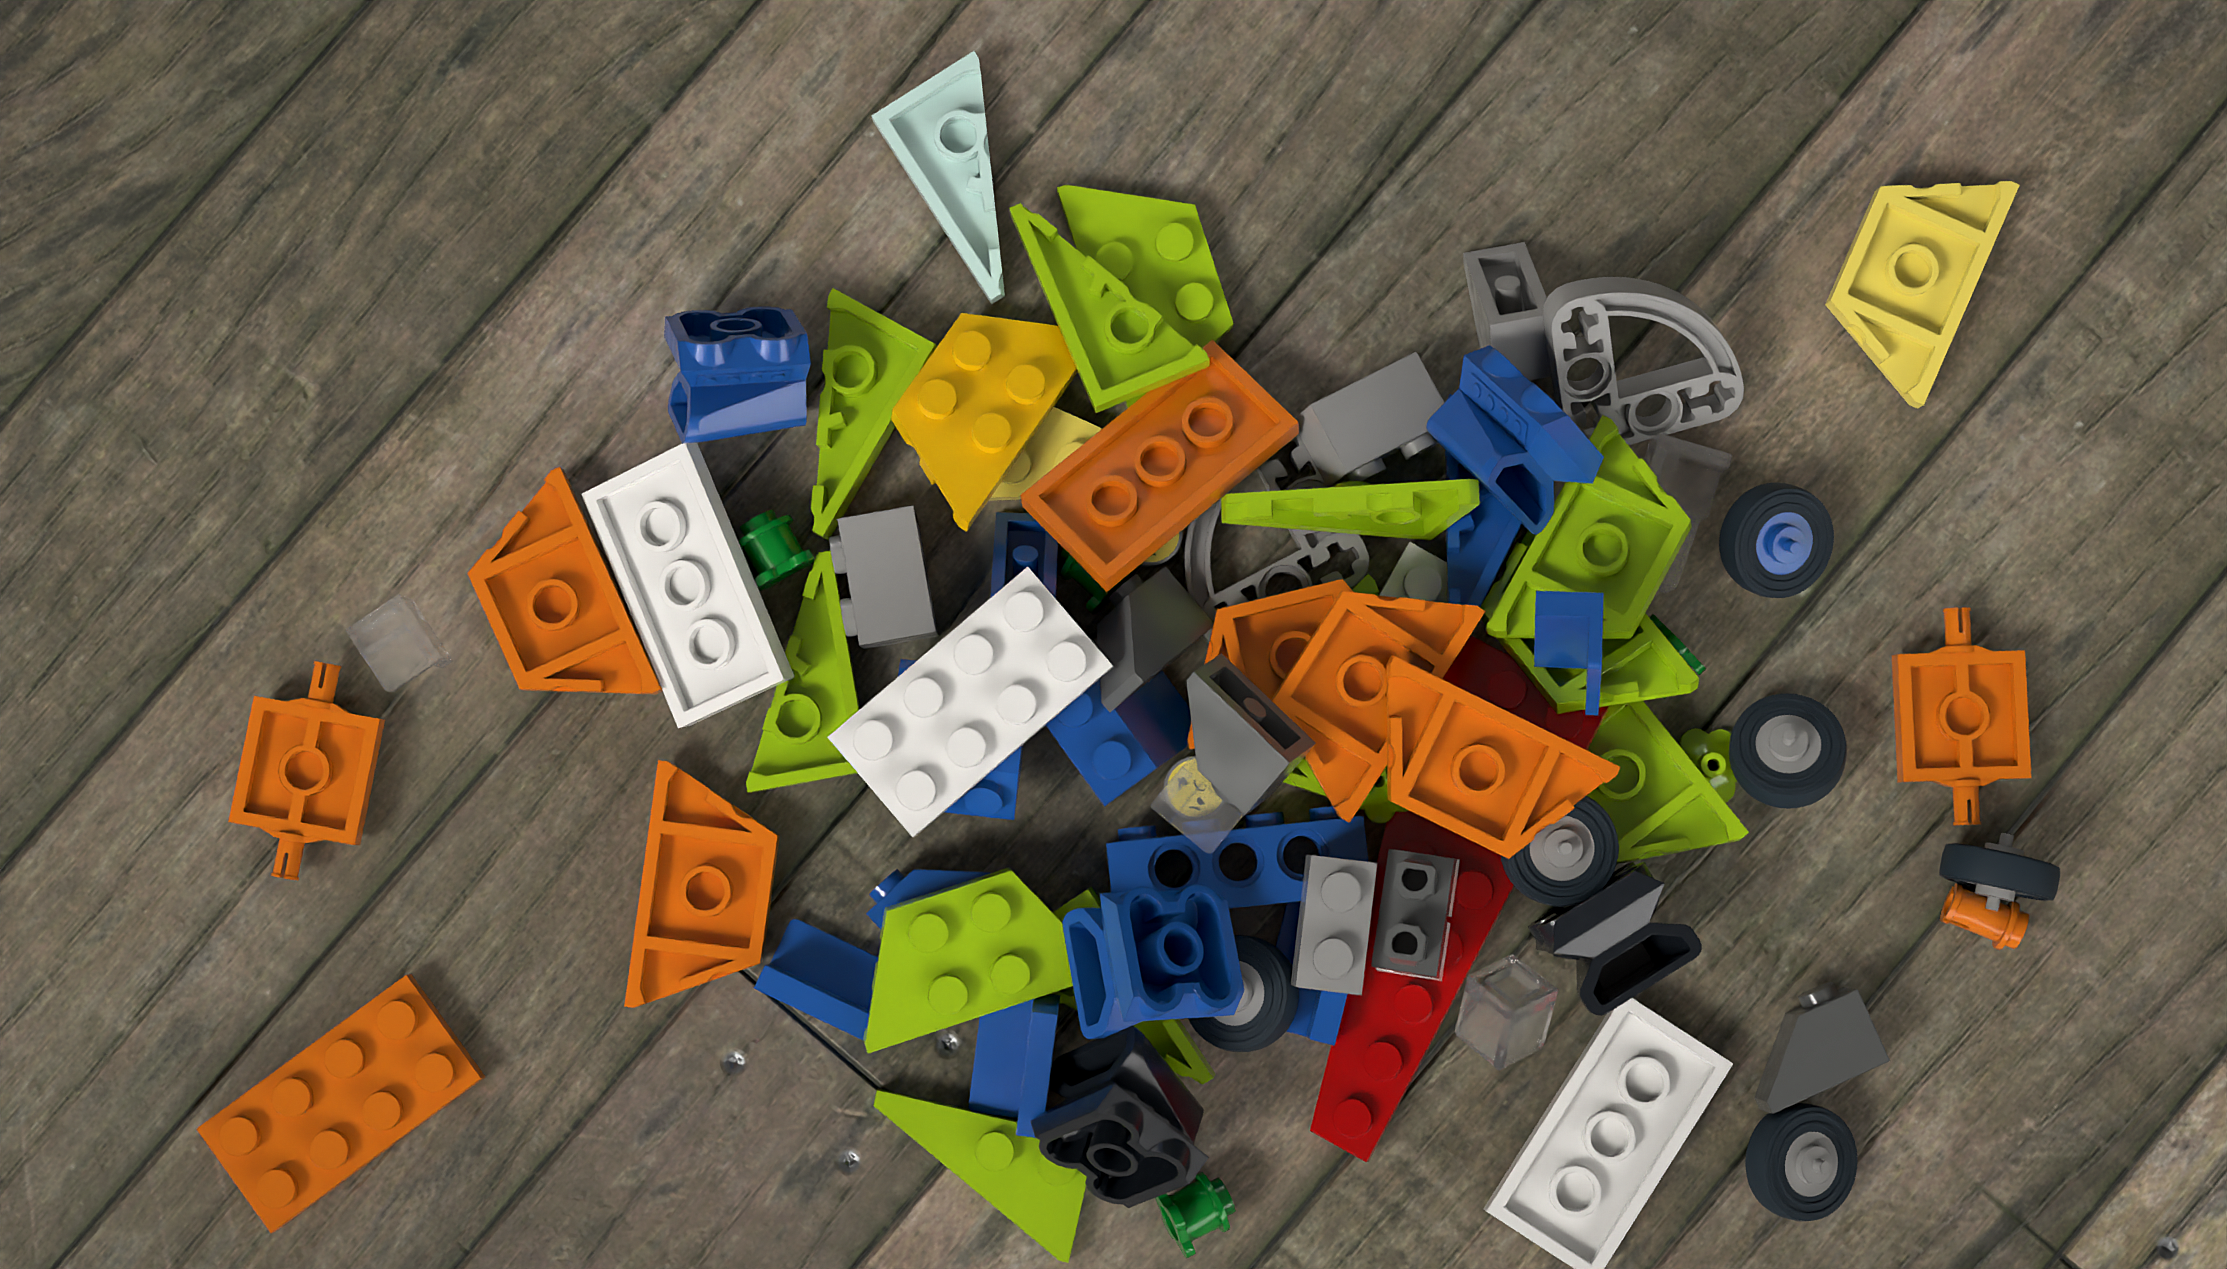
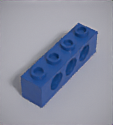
M1333 806L1309 809L1310 822L1284 824L1283 812L1247 815L1245 816L1246 828L1221 831L1220 819L1182 822L1183 835L1157 838L1156 825L1118 829L1119 842L1106 843L1111 893L1127 892L1140 886L1149 887L1155 891L1182 890L1188 886L1199 884L1209 887L1227 899L1229 909L1301 901L1304 874L1292 872L1285 865L1283 859V851L1288 841L1294 837L1303 836L1310 839L1316 845L1318 856L1369 862L1364 816L1353 817L1351 822L1348 823L1340 818ZM1232 843L1246 845L1252 851L1255 858V866L1252 873L1241 881L1228 879L1223 875L1219 867V857L1222 850ZM1167 850H1179L1191 862L1192 872L1190 878L1180 887H1166L1159 882L1155 875L1156 860Z

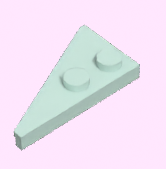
M973 51L871 116L874 124L986 297L993 304L1003 298L1005 292L980 62L978 56Z

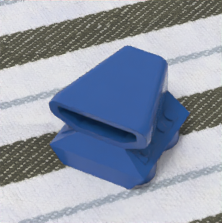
M761 306L749 307L733 313L691 310L676 313L673 316H665L664 338L680 369L672 382L668 400V413L682 444L806 426V378L811 361L807 333L792 309L785 310L778 307Z
M1490 345L1464 355L1459 389L1430 417L1426 424L1427 431L1476 480H1479V483L1534 535L1542 532L1553 515L1554 481L1593 484L1604 458L1572 419L1546 393L1530 382L1506 357Z
M1195 884L1182 890L1155 891L1152 888L1140 886L1127 892L1100 893L1101 908H1077L1065 915L1063 919V932L1080 1027L1085 1038H1105L1143 1021L1230 1016L1235 1014L1245 989L1227 899L1209 887Z

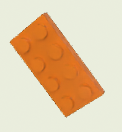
M1213 340L1202 348L1208 355L1209 367L1147 392L1020 495L1022 507L1106 592L1299 434V422Z
M407 974L196 1130L269 1232L274 1233L485 1078V1075L412 974Z

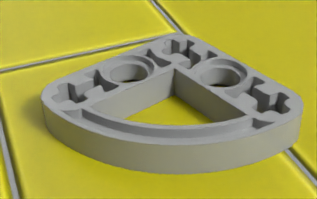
M1599 277L1566 283L1557 287L1548 295L1543 305L1542 316L1555 403L1572 419L1588 439L1591 437L1602 415L1612 419L1618 427L1619 434L1628 445L1719 421L1730 416L1741 404L1744 395V385L1741 371L1732 349L1712 319L1697 304L1679 292L1641 279ZM1577 307L1584 309L1578 315L1579 327L1584 337H1575L1566 322L1571 319V310ZM1608 316H1634L1665 324L1690 339L1701 350L1704 357L1616 381ZM1582 358L1598 360V366L1589 378L1582 381L1567 379V372L1576 361ZM1719 381L1720 383L1714 387V394L1704 397L1709 392V384ZM1678 390H1685L1684 393H1681L1683 399L1685 400V404H1682L1681 399L1677 394ZM1653 394L1666 396L1665 404L1656 414L1647 417L1635 414L1638 404L1645 397ZM1590 401L1598 416L1593 419L1592 428L1583 430L1582 428L1586 426L1587 419L1585 408L1581 402Z
M1298 434L1292 439L1297 447L1291 452L1290 460L1297 473L1305 465H1308L1314 476L1297 479L1286 490L1328 488ZM1278 459L1270 462L1265 461L1256 469L1267 491H1280L1276 481H1282L1288 477L1287 472ZM1221 498L1189 524L1185 540L1184 578L1186 591L1213 622L1216 614L1215 607L1225 604L1226 607L1249 602L1241 592L1250 587L1254 589L1256 600L1266 598V584L1274 575L1281 573L1289 574L1297 579L1301 589L1311 587L1310 576L1297 562L1309 558L1310 567L1313 570L1325 564L1330 558L1327 549L1330 546L1336 545L1341 553L1348 552L1349 550L1353 551L1356 560L1349 566L1352 576L1343 579L1342 575L1336 571L1320 578L1317 581L1319 584L1343 579L1352 589L1364 578L1369 566V555L1359 534L1288 529L1299 549L1298 551L1215 594L1211 578L1210 551L1214 527L1221 510ZM1212 629L1203 635L1208 644Z

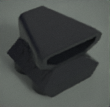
M1630 862L1614 870L1610 880L1598 893L1575 905L1556 906L1538 917L1537 920L1528 926L1536 940V950L1546 951L1556 957L1576 960L1577 993L1585 1008L1594 1015L1602 1016L1609 1013L1694 960L1701 953V941L1690 926L1676 923L1650 922L1658 906L1659 897L1665 883L1653 877L1645 862L1637 865L1634 862Z
M1132 1025L1110 1036L1098 1038L1069 1051L1054 1061L1050 1072V1087L1065 1100L1030 1121L1034 1136L1040 1140L1038 1146L1040 1152L1047 1160L1058 1166L1079 1170L1087 1176L1086 1186L1094 1196L1112 1204L1124 1205L1127 1208L1192 1182L1209 1158L1194 1146L1204 1109L1141 1031Z

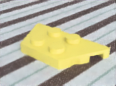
M2000 181L1995 185L1961 186V183L1935 184L1932 187L1915 188L1912 185L1880 186L1873 194L1825 305L1904 400L1912 407L1918 409L1924 406L2020 186L2017 183Z

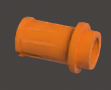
M1955 883L1944 902L1940 921L1946 924H1953L1992 940V946L1995 949L2001 950L2004 946L2016 949L2026 932L2029 922V914L2020 910V904L2015 901H2010L2007 905L2000 902L1998 911L1985 909L1986 896L1976 894Z

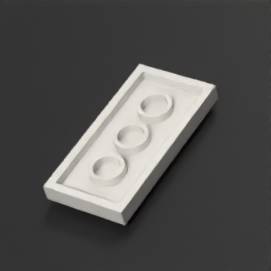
M697 443L680 444L581 494L678 729L691 726L795 677Z
M1026 567L830 734L828 739L914 838L1111 670L1113 665L1030 568Z
M1631 998L1607 1013L1483 1209L1574 1269H1604L1733 1063Z

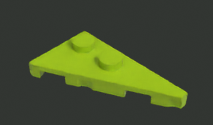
M831 551L818 552L813 568L809 572L794 631L790 635L785 651L795 677L776 686L771 707L767 711L763 724V734L754 764L747 777L746 786L748 793L858 774L828 739L830 734L860 710L849 642L842 619L838 579L835 574Z

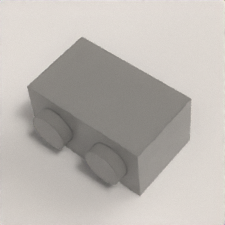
M1414 352L1314 402L1295 419L1299 422V436L1329 488L1346 478L1349 481L1366 482L1387 469L1383 459L1401 451L1405 460H1409L1438 444L1436 439L1427 431L1426 424L1430 417L1444 404V401L1417 352Z
M914 506L837 519L840 535L829 537V544L835 574L847 573L851 598L840 599L846 637L858 635L859 645L863 649H870L939 636L919 522Z
M1306 855L1291 985L1298 988L1362 995L1377 863Z

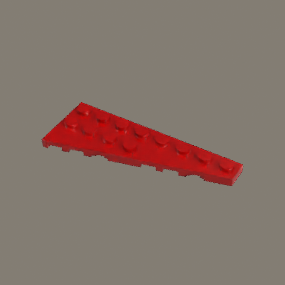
M1471 635L1442 678V680L1585 750H1588L1609 710L1608 706L1599 707L1598 716L1585 715V710L1557 714L1510 655ZM1396 811L1394 816L1386 823L1377 859L1362 995H1347L1335 1046L1331 1045L1310 1128L1312 1133L1365 1162H1369L1515 887L1506 875L1500 854L1411 811ZM1389 849L1460 859L1452 916H1447L1446 922L1450 923L1442 981L1377 971L1375 967L1371 966Z

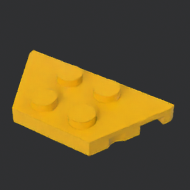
M961 313L892 409V422L906 444L911 445L916 450L920 459L919 465L931 484L936 483L954 511L953 519L958 527L966 532L1078 373L1059 326Z

